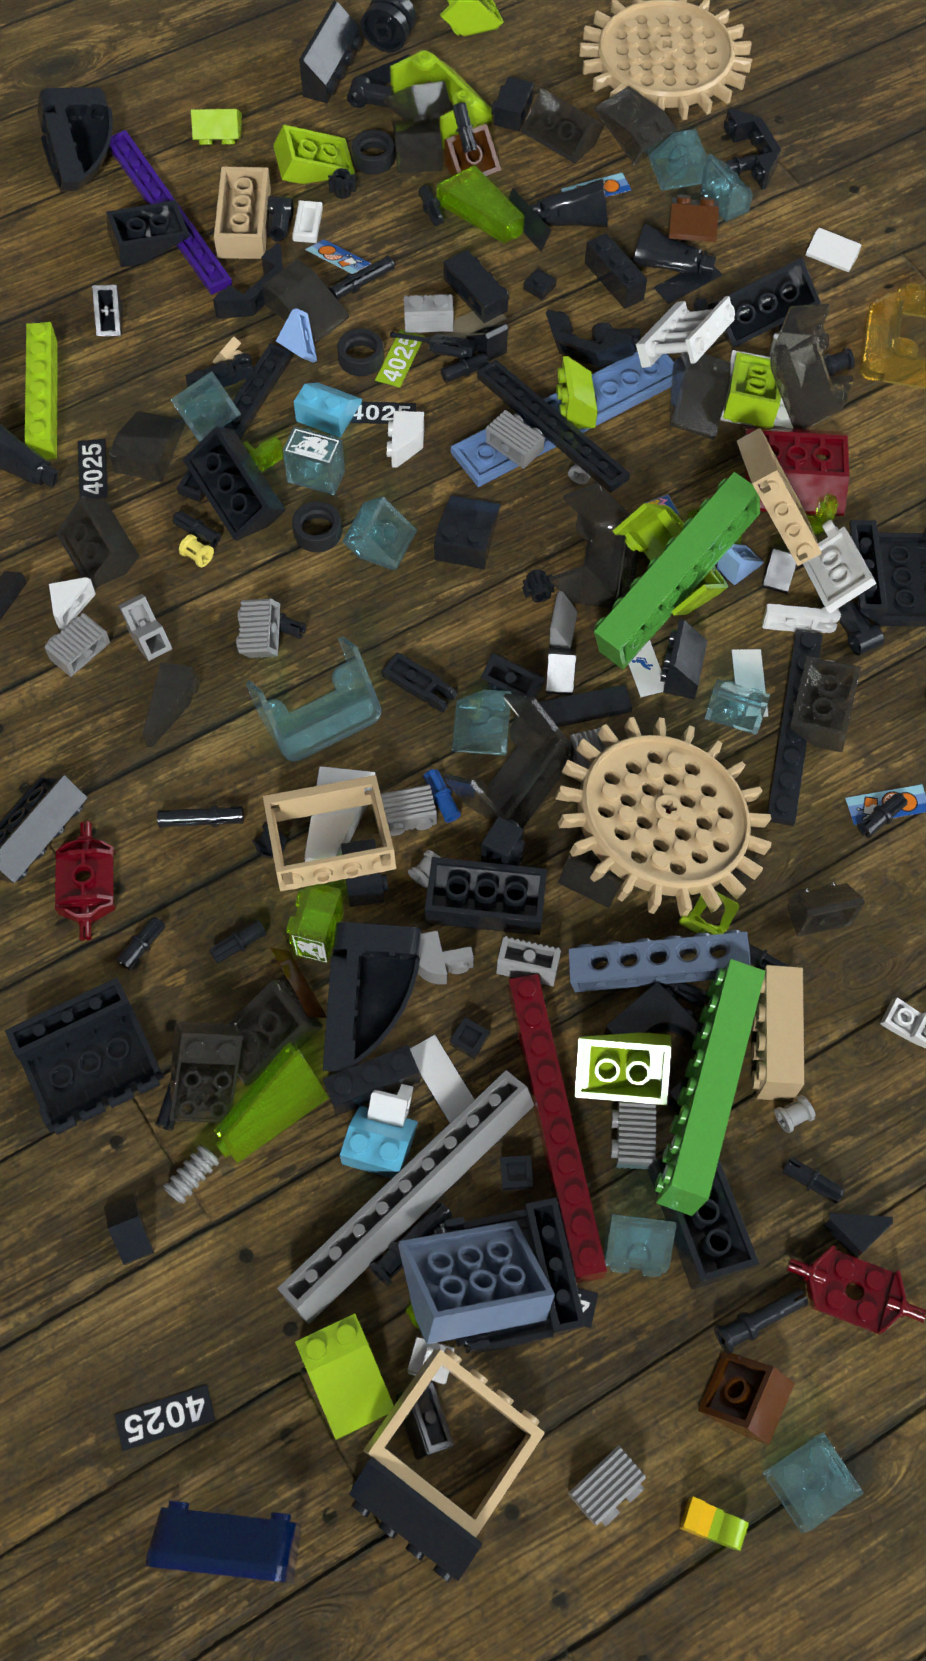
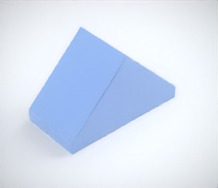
M297 308L293 309L276 342L301 358L310 362H316L317 357L308 313Z
M733 544L718 561L717 570L733 585H736L759 568L764 561L746 545Z

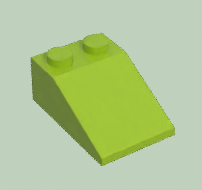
M288 125L282 126L273 145L282 180L299 184L329 180L328 176L333 175V172L339 168L348 169L350 175L355 173L345 138Z
M736 352L723 418L735 423L742 422L758 428L772 429L781 401L785 362Z
M640 1032L579 1037L575 1097L667 1105L671 1035Z
M356 1314L295 1342L336 1440L390 1413L394 1407Z

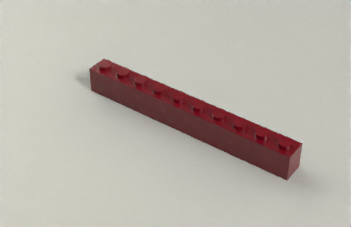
M534 974L509 979V999L530 1093L534 1103V1111L554 1198L557 1197L576 1283L602 1279L607 1273V1268L539 975Z

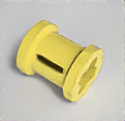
M189 534L181 541L179 553L184 557H190L197 566L202 568L211 561L214 549L209 545H203L197 541L194 535Z

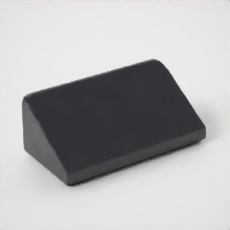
M4 571L0 576V620L27 584L24 575L20 572Z
M431 1381L403 1420L416 1460L454 1446L433 1381ZM405 1390L396 1395V1401L399 1400Z

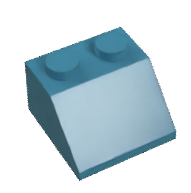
M318 382L306 383L294 400L296 421L341 438L362 403V398Z
M360 1105L349 1125L340 1153L342 1165L393 1178L406 1165L418 1121L406 1118L403 1127L370 1120L367 1119L369 1108Z

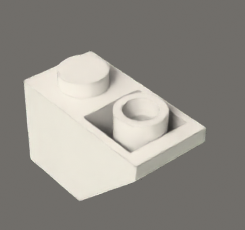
M394 411L393 421L388 423V437H392V442L387 441V457H392V467L397 468L423 449L424 412Z

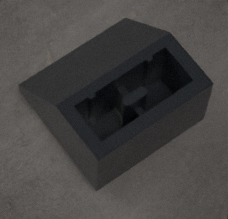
M679 619L677 630L671 629L660 682H665L663 693L695 699L708 640L684 620Z

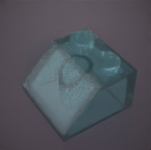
M696 129L674 132L649 154V160L661 191L704 184L706 181L709 161Z
M712 154L707 155L701 193L705 197H712L715 199L714 201H718L719 214L725 221L749 212L753 195L750 188L740 180L737 173L728 164Z
M212 371L171 399L199 442L216 426L223 427L241 415Z
M382 496L363 503L342 542L359 558L391 570H396L417 529Z
M717 679L705 719L757 735L770 694L763 693L756 688L750 689L737 685L729 680Z
M482 690L456 702L452 751L507 755L511 705L510 691Z
M612 1214L606 1227L604 1249L606 1266H610V1270L613 1272L629 1273V1269L642 1270V1275L660 1277L661 1273H666L670 1268L676 1222Z

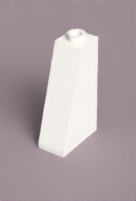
M319 767L316 786L373 776L375 772ZM372 787L364 788V791L372 790ZM368 805L312 815L304 857L305 862L342 855L341 843L350 842Z

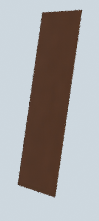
M270 948L307 1015L327 1018L291 952Z

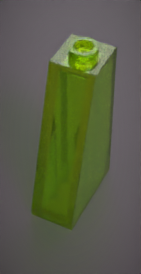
M475 165L437 184V198L442 207L504 244L523 234L524 215Z
M291 1043L285 1045L214 1130L220 1139L215 1144L225 1158L231 1156L238 1164L329 1098L299 1049Z

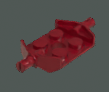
M84 821L80 823V836L76 840L64 843L56 851L55 910L58 915L78 922L79 940L85 941V937L87 941L92 939L91 924L116 910L114 905V855H116L113 846L92 837V823L86 821V825ZM89 871L91 876L87 881L79 882L76 880L80 872Z
M833 1245L813 1264H806L792 1257L789 1259L786 1271L804 1276L803 1280L807 1283L808 1299L811 1308L879 1335L884 1333L899 1317L907 1316L921 1323L925 1320L926 1309L906 1301L905 1289L899 1270L892 1272L837 1251L835 1250L836 1246ZM853 1283L859 1286L862 1292L860 1300H852L847 1296L845 1290L847 1284Z

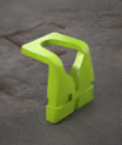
M716 891L725 906V911L720 926H715L705 922L700 917V914L707 907L703 897L700 896L693 911L687 917L681 916L679 923L696 934H724L736 915L739 904Z

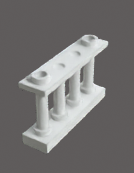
M725 296L712 310L693 312L687 310L685 301L676 302L636 344L642 368L651 367L662 354L688 352L690 363H696L734 321L735 310L733 305H731L730 297Z

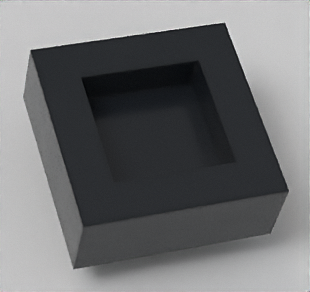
M537 268L524 281L523 289L543 300L556 287L557 279Z
M464 1017L450 1039L449 1045L475 1060L490 1037V1031Z
M531 1155L500 1157L502 1191L533 1189Z

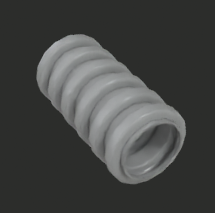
M199 1145L196 1154L191 1153V1159L183 1162L185 1166L182 1169L180 1167L177 1169L178 1174L170 1177L171 1182L163 1185L164 1190L179 1203L184 1204L186 1202L185 1197L193 1194L191 1190L199 1187L198 1182L206 1179V1173L211 1174L213 1171L211 1168L214 1165H219L218 1158L204 1146Z

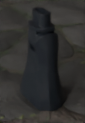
M603 179L572 190L546 196L537 200V204L529 205L547 226L608 227Z
M644 224L633 263L636 267L662 268L690 275L701 274V271L712 274L717 257L706 255L707 251H704L703 254V250L676 239H669L668 235Z
M0 424V470L6 471L27 482L38 485L46 484L53 488L57 482L59 470L53 468L50 461L20 441Z

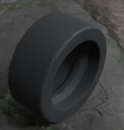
M367 130L359 133L352 141V160L354 166L359 171L375 175L384 173L394 164L395 144L387 133L380 130ZM369 148H379L385 151V153L379 156H367L361 152Z
M364 328L352 329L345 332L338 341L339 365L348 374L358 377L368 376L375 373L382 366L384 361L383 342L379 335L372 330ZM356 346H366L375 351L371 356L364 359L352 358L346 354L351 348Z
M315 501L306 503L295 511L292 518L293 534L297 544L304 550L324 552L332 549L339 542L342 536L341 517L337 509L332 505ZM316 518H322L332 523V528L322 535L313 536L302 530V526L307 521Z

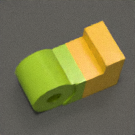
M691 1497L688 1499L679 1529L722 1546L741 1551L749 1523L725 1513L724 1510L707 1504L703 1500Z

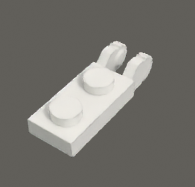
M767 604L762 619V628L796 632V630L812 633L827 632L829 634L836 630V623L840 619L841 614L839 609L829 613L825 607L820 610L818 608Z

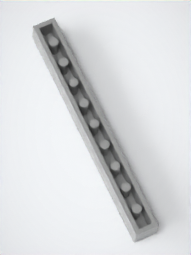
M507 1070L503 1072L277 1288L289 1305L308 1325L534 1106L528 1088Z

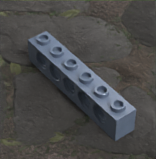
M728 930L724 934L717 935L698 933L694 937L668 936L664 940L655 941L644 938L636 940L635 943L625 944L618 941L608 942L604 946L582 944L577 946V948L569 949L570 982L575 992L649 986L657 982L659 984L715 980L719 968H725L730 959L751 966L747 932ZM718 950H723L727 952L721 958H715L712 956V954ZM688 953L696 954L693 960L686 961L682 959ZM658 956L667 957L662 963L657 964L653 962ZM628 959L637 960L632 966L623 965ZM601 961L608 962L602 969L594 968Z

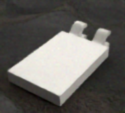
M830 519L822 525L828 536L818 543L822 554L803 563L829 613L877 584L845 527L838 530Z

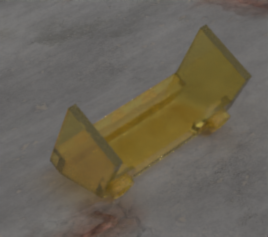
M907 283L870 304L866 318L860 373L869 380L926 389V357L918 356V346L913 340L900 337L902 314L926 318V285Z

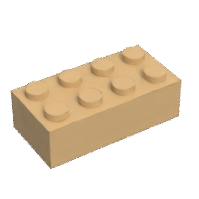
M221 167L214 231L217 258L262 259L261 257L265 253L267 204L268 197L271 194L268 168Z
M766 965L756 1013L752 1023V1031H756V1042L752 1043L751 1056L752 1060H756V1071L753 1070L751 1085L752 1089H756V1099L793 1102L804 1085L803 968Z

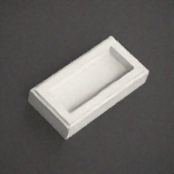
M299 201L293 241L317 243L323 210L322 202Z

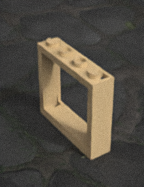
M761 428L737 440L751 482L797 566L822 554L805 510Z
M376 775L263 796L280 891L396 869L394 847ZM372 787V790L364 791V788ZM372 804L382 844L381 848L287 866L284 865L277 822ZM279 805V808L271 809V806Z
M448 1348L444 1352L440 1349H434L363 1451L370 1457L375 1458L469 1533L477 1537L545 1432L537 1427L540 1421L526 1410L520 1413L511 1405L514 1400L499 1389L493 1392L485 1385L488 1380L473 1368L468 1372L459 1365L462 1359ZM441 1366L527 1433L472 1517L385 1449L391 1437Z

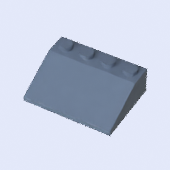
M517 1221L399 1241V1251L415 1319L426 1344L545 1321L547 1319L555 1294Z

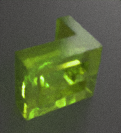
M275 436L261 443L256 449L247 441L243 442V445L261 473L283 459L281 442Z
M826 494L824 502L820 501L818 504L816 517L807 516L814 534L826 533L822 525L830 519L833 522L838 508L836 496Z

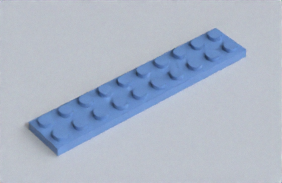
M637 351L633 356L617 361L592 374L598 411L596 426L682 382L684 373L667 354H662L651 367L642 368ZM556 393L543 399L559 412V405L562 403L561 400H557ZM523 419L525 424H527L531 428H534L525 419ZM591 428L579 429V430H580L582 433H584V432L588 431V430L591 429ZM486 429L451 446V454L477 487L518 467L517 463L506 458L505 455H502L501 452H498L497 449L495 450L494 447L486 443ZM545 438L544 450L538 456L556 446Z

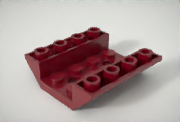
M742 426L741 438L759 428L756 426ZM761 428L805 513L844 516L850 477L848 435L840 431ZM824 455L828 460L822 461L816 456ZM745 466L744 479L752 484L747 468ZM760 499V511L768 512Z

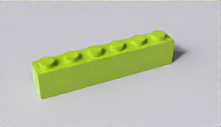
M51 322L26 324L25 444L46 460L57 459V339Z

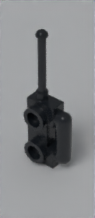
M394 331L390 333L391 338L395 337L430 344L429 351H433L437 355L468 359L477 350V340L440 334L426 338L395 333Z

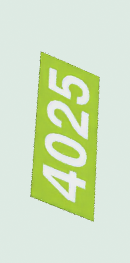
M400 329L398 332L401 334L425 337L423 335H419L416 333H405V330ZM395 338L375 381L400 388L422 342Z

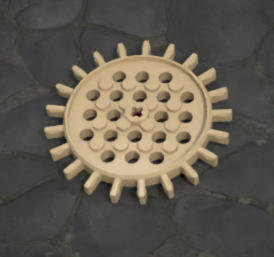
M612 0L611 12L614 14L612 18L598 10L595 12L594 24L603 28L602 30L585 26L583 40L595 43H581L580 57L597 58L583 61L582 72L583 75L601 72V75L593 79V90L596 92L610 85L614 90L610 93L609 104L614 105L625 96L633 100L632 115L636 116L642 104L656 107V120L662 119L665 108H678L682 120H686L689 105L698 103L706 114H710L713 103L710 97L713 95L726 104L730 103L732 90L724 86L725 84L743 89L746 76L734 71L750 73L752 59L736 56L750 55L752 43L751 41L733 42V40L742 38L743 24L726 28L725 24L728 23L730 11L726 9L714 16L708 12L710 0H704L699 6L687 3V0H632V5L626 8L619 1Z
M631 717L624 726L628 737L624 740L619 741L607 724L601 727L597 735L606 746L604 751H598L585 739L579 743L576 751L588 760L591 766L589 769H586L567 760L561 773L582 782L580 790L560 786L555 799L578 804V813L563 814L558 822L559 828H582L585 839L574 843L570 853L573 857L593 850L601 863L594 869L590 877L592 881L599 880L609 870L625 880L619 888L618 900L623 901L632 892L633 886L650 892L648 900L649 913L654 914L662 902V895L676 896L680 916L687 917L692 910L690 895L700 893L712 913L722 904L714 889L718 884L721 883L736 900L745 892L746 888L732 874L735 868L754 880L762 872L763 867L745 857L744 854L746 850L765 855L771 848L772 842L750 835L751 827L765 828L771 820V815L749 813L746 802L756 800L762 793L761 787L745 790L739 788L734 779L739 776L746 765L741 761L726 770L715 759L723 744L719 740L713 743L707 752L691 744L694 738L695 727L690 725L681 736V740L666 737L664 718L657 720L653 728V735L642 736L635 718ZM648 759H651L656 763H651ZM627 769L634 771V773L628 772ZM605 779L612 781L614 784L607 783ZM664 780L669 781L672 785H668ZM643 791L649 792L652 796L646 795ZM621 801L627 802L630 807L623 805ZM681 802L686 803L689 807L683 806ZM599 812H604L609 818L601 816ZM718 813L724 815L726 818L720 817ZM637 823L643 824L646 829L640 828ZM697 824L702 825L705 829H701ZM615 834L621 835L625 840L618 839ZM676 835H680L684 840L678 839ZM653 845L659 846L663 852L656 850ZM714 846L719 847L722 852L717 851ZM631 856L637 857L641 863L635 862ZM692 857L698 858L701 864L695 862ZM670 868L676 869L680 875L673 873Z

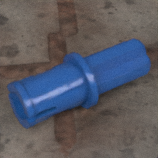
M437 769L429 770L423 775V778L427 785L430 784L434 803L438 805L444 821L450 823L457 820L461 816V812L451 796L452 790L447 789Z

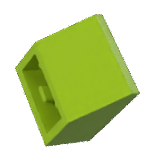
M565 356L563 357L562 367L558 368V383L560 384L556 385L557 400H561L562 403L559 405V413L577 429L596 428L598 411L591 371L570 357Z

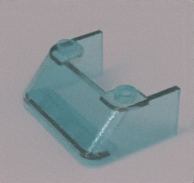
M343 636L338 638L347 663L340 665L333 672L332 682L335 691L288 713L286 706L281 701L275 699L267 701L264 693L253 682H246L262 722L282 755L290 761H300L376 723L381 716V706L359 649Z

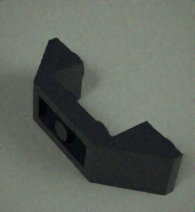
M733 108L728 109L727 117L724 121L725 133L729 134L733 143L750 139L751 144L755 146L759 153L752 168V177L754 181H757L762 190L766 189L777 168L781 148L762 118Z
M276 243L263 254L261 258L264 275L255 285L248 288L244 294L229 285L215 296L213 303L217 318L254 316L285 288L280 244Z
M550 309L546 311L559 354L601 368L633 356L636 352L632 336L626 332H617L610 329L600 345L596 341H587L572 334L573 328L569 316L564 312H556Z

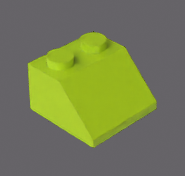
M238 109L191 110L193 140L199 141V145H213L212 140H221L222 145H235V140H241L242 115Z

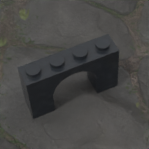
M657 982L605 1027L604 1035L671 1032L684 1038L692 1047L697 1032L701 1033L702 1027L697 1022L695 1014L688 1008L684 1009L676 1001L675 994L668 987L663 988ZM687 1077L676 1085L667 1096V1104L678 1115L681 1106L677 1104L682 1087L687 1086L689 1080Z

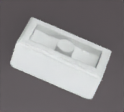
M818 228L806 252V256L849 272L858 257L861 244Z

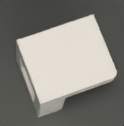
M402 1084L397 1095L373 1090L367 1119L403 1127L409 1113L414 1087Z
M417 1337L408 1367V1374L415 1376L434 1349H440L444 1352L448 1348L454 1352V1348L439 1343L426 1344L425 1339ZM441 1366L431 1381L446 1384L449 1371Z

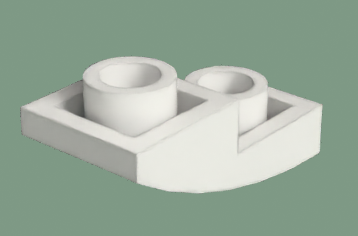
M899 998L892 999L880 1024L906 1040L926 1049V1012L920 1013Z

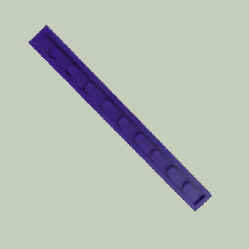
M126 130L112 135L109 150L146 203L150 205L174 201L173 196ZM178 205L189 232V238L176 246L211 295L224 290L229 285L232 286L231 278Z

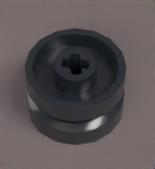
M372 0L361 19V30L366 40L373 47L387 53L397 52L405 44L416 23V11L409 0Z

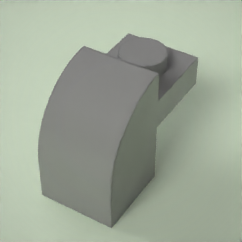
M143 594L118 605L127 623L126 627L148 661L172 649L162 625L155 619Z
M438 931L422 933L418 974L430 983L447 984L448 972L461 974L468 971L469 968H473L474 957L472 948L466 947L442 952Z

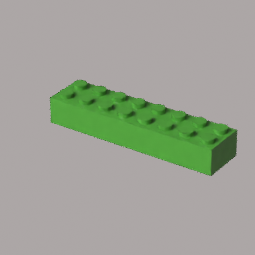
M735 472L728 479L725 478L720 482L717 492L711 499L707 498L700 506L698 514L685 522L682 532L676 538L673 537L669 540L662 555L659 558L655 557L648 565L647 572L641 578L638 577L633 581L630 591L625 597H620L614 603L611 613L606 618L602 617L597 622L594 634L600 653L624 670L673 614L671 611L689 596L759 516L760 497L753 484Z
M730 959L725 968H719L715 980L712 979L709 983L706 996L710 997L708 1006L705 1005L699 1019V1022L703 1023L701 1033L697 1032L692 1045V1049L696 1050L694 1060H689L685 1071V1077L689 1078L687 1086L682 1087L677 1104L681 1106L679 1116H674L670 1127V1133L674 1134L671 1144H667L662 1157V1162L666 1163L664 1173H659L654 1187V1191L658 1192L657 1204L692 1216L709 1199L765 975L764 970Z

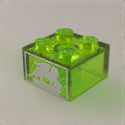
M323 884L306 886L304 890H299L296 898V907H298L296 915L291 916L288 921L287 933L290 934L289 944H292L294 955L328 964L334 946L335 923L341 922L344 915L341 889Z

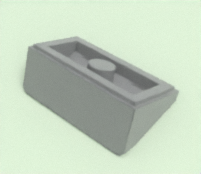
M563 591L557 593L550 626V645L554 648L570 649L577 611Z

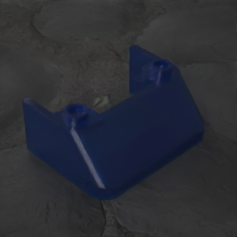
M169 1501L168 1508H160L147 1551L146 1567L294 1583L301 1525L290 1522L291 1514L271 1512L270 1519L194 1511L188 1510L189 1503Z

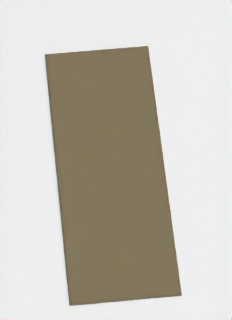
M472 311L453 320V331L437 332V334L467 338V335L485 326L495 325L507 318L502 314L484 324Z

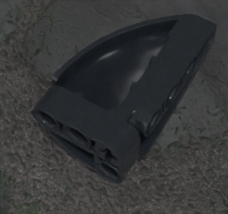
M46 88L39 94L37 110L41 129L45 134L41 136L45 156L60 192L77 191L83 188L95 176L106 158L110 148L113 128L112 109L108 107L105 92L100 88Z
M352 922L335 923L322 1071L341 1072L354 1067L375 1050L393 1029L406 1008L418 975L421 929Z

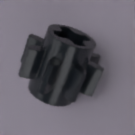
M336 169L333 175L328 176L329 192H334L337 198L345 199L352 192H356L355 174L350 175L348 169Z
M534 570L527 574L526 579L523 580L524 586L522 588L525 598L531 596L534 602L541 603L551 598V593L555 592L554 586L556 585L552 574L546 576L545 571Z

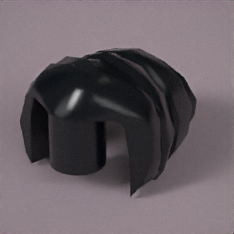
M265 822L262 825L263 833L259 837L254 838L252 842L261 856L274 858L268 823ZM278 831L283 853L286 848V838L283 833Z

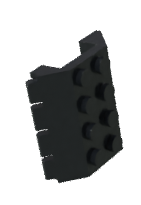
M850 520L851 538L877 583L858 595L860 612L879 626H926V528L923 533H878L876 520Z
M118 977L5 1030L14 1054L23 1066L40 1106V1109H38L50 1133L55 1131L58 1135L77 1126L76 1120L81 1119L85 1122L105 1112V1106L109 1104L111 1108H114L134 1098L133 1093L138 1090L142 1094L159 1086V1080L164 1078Z
M557 1197L527 1203L524 1210L466 1222H464V1217L445 1220L444 1223L440 1224V1228L434 1230V1235L517 1221L555 1294L545 1321L455 1339L456 1347H464L465 1353L491 1352L547 1340L586 1327Z

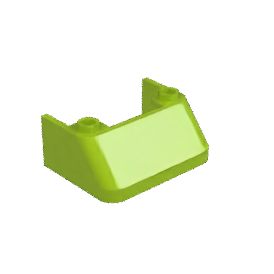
M447 0L449 6L440 14L450 24L456 35H463L464 37L496 30L504 23L493 0Z
M420 51L390 66L391 87L394 88V99L431 81L453 105L465 102L470 123L474 125L473 128L486 123L488 126L492 123V108L449 65L431 52ZM453 110L440 117V147L442 149L445 148V139L459 134V132H456L458 128Z
M644 503L618 525L613 532L615 535H625V543L632 551L644 552L648 559L652 561L655 557L659 558L662 555L666 544L671 538H676L682 532L684 523L669 506ZM714 566L689 596L671 611L674 616L689 614L728 588L727 582L717 568Z

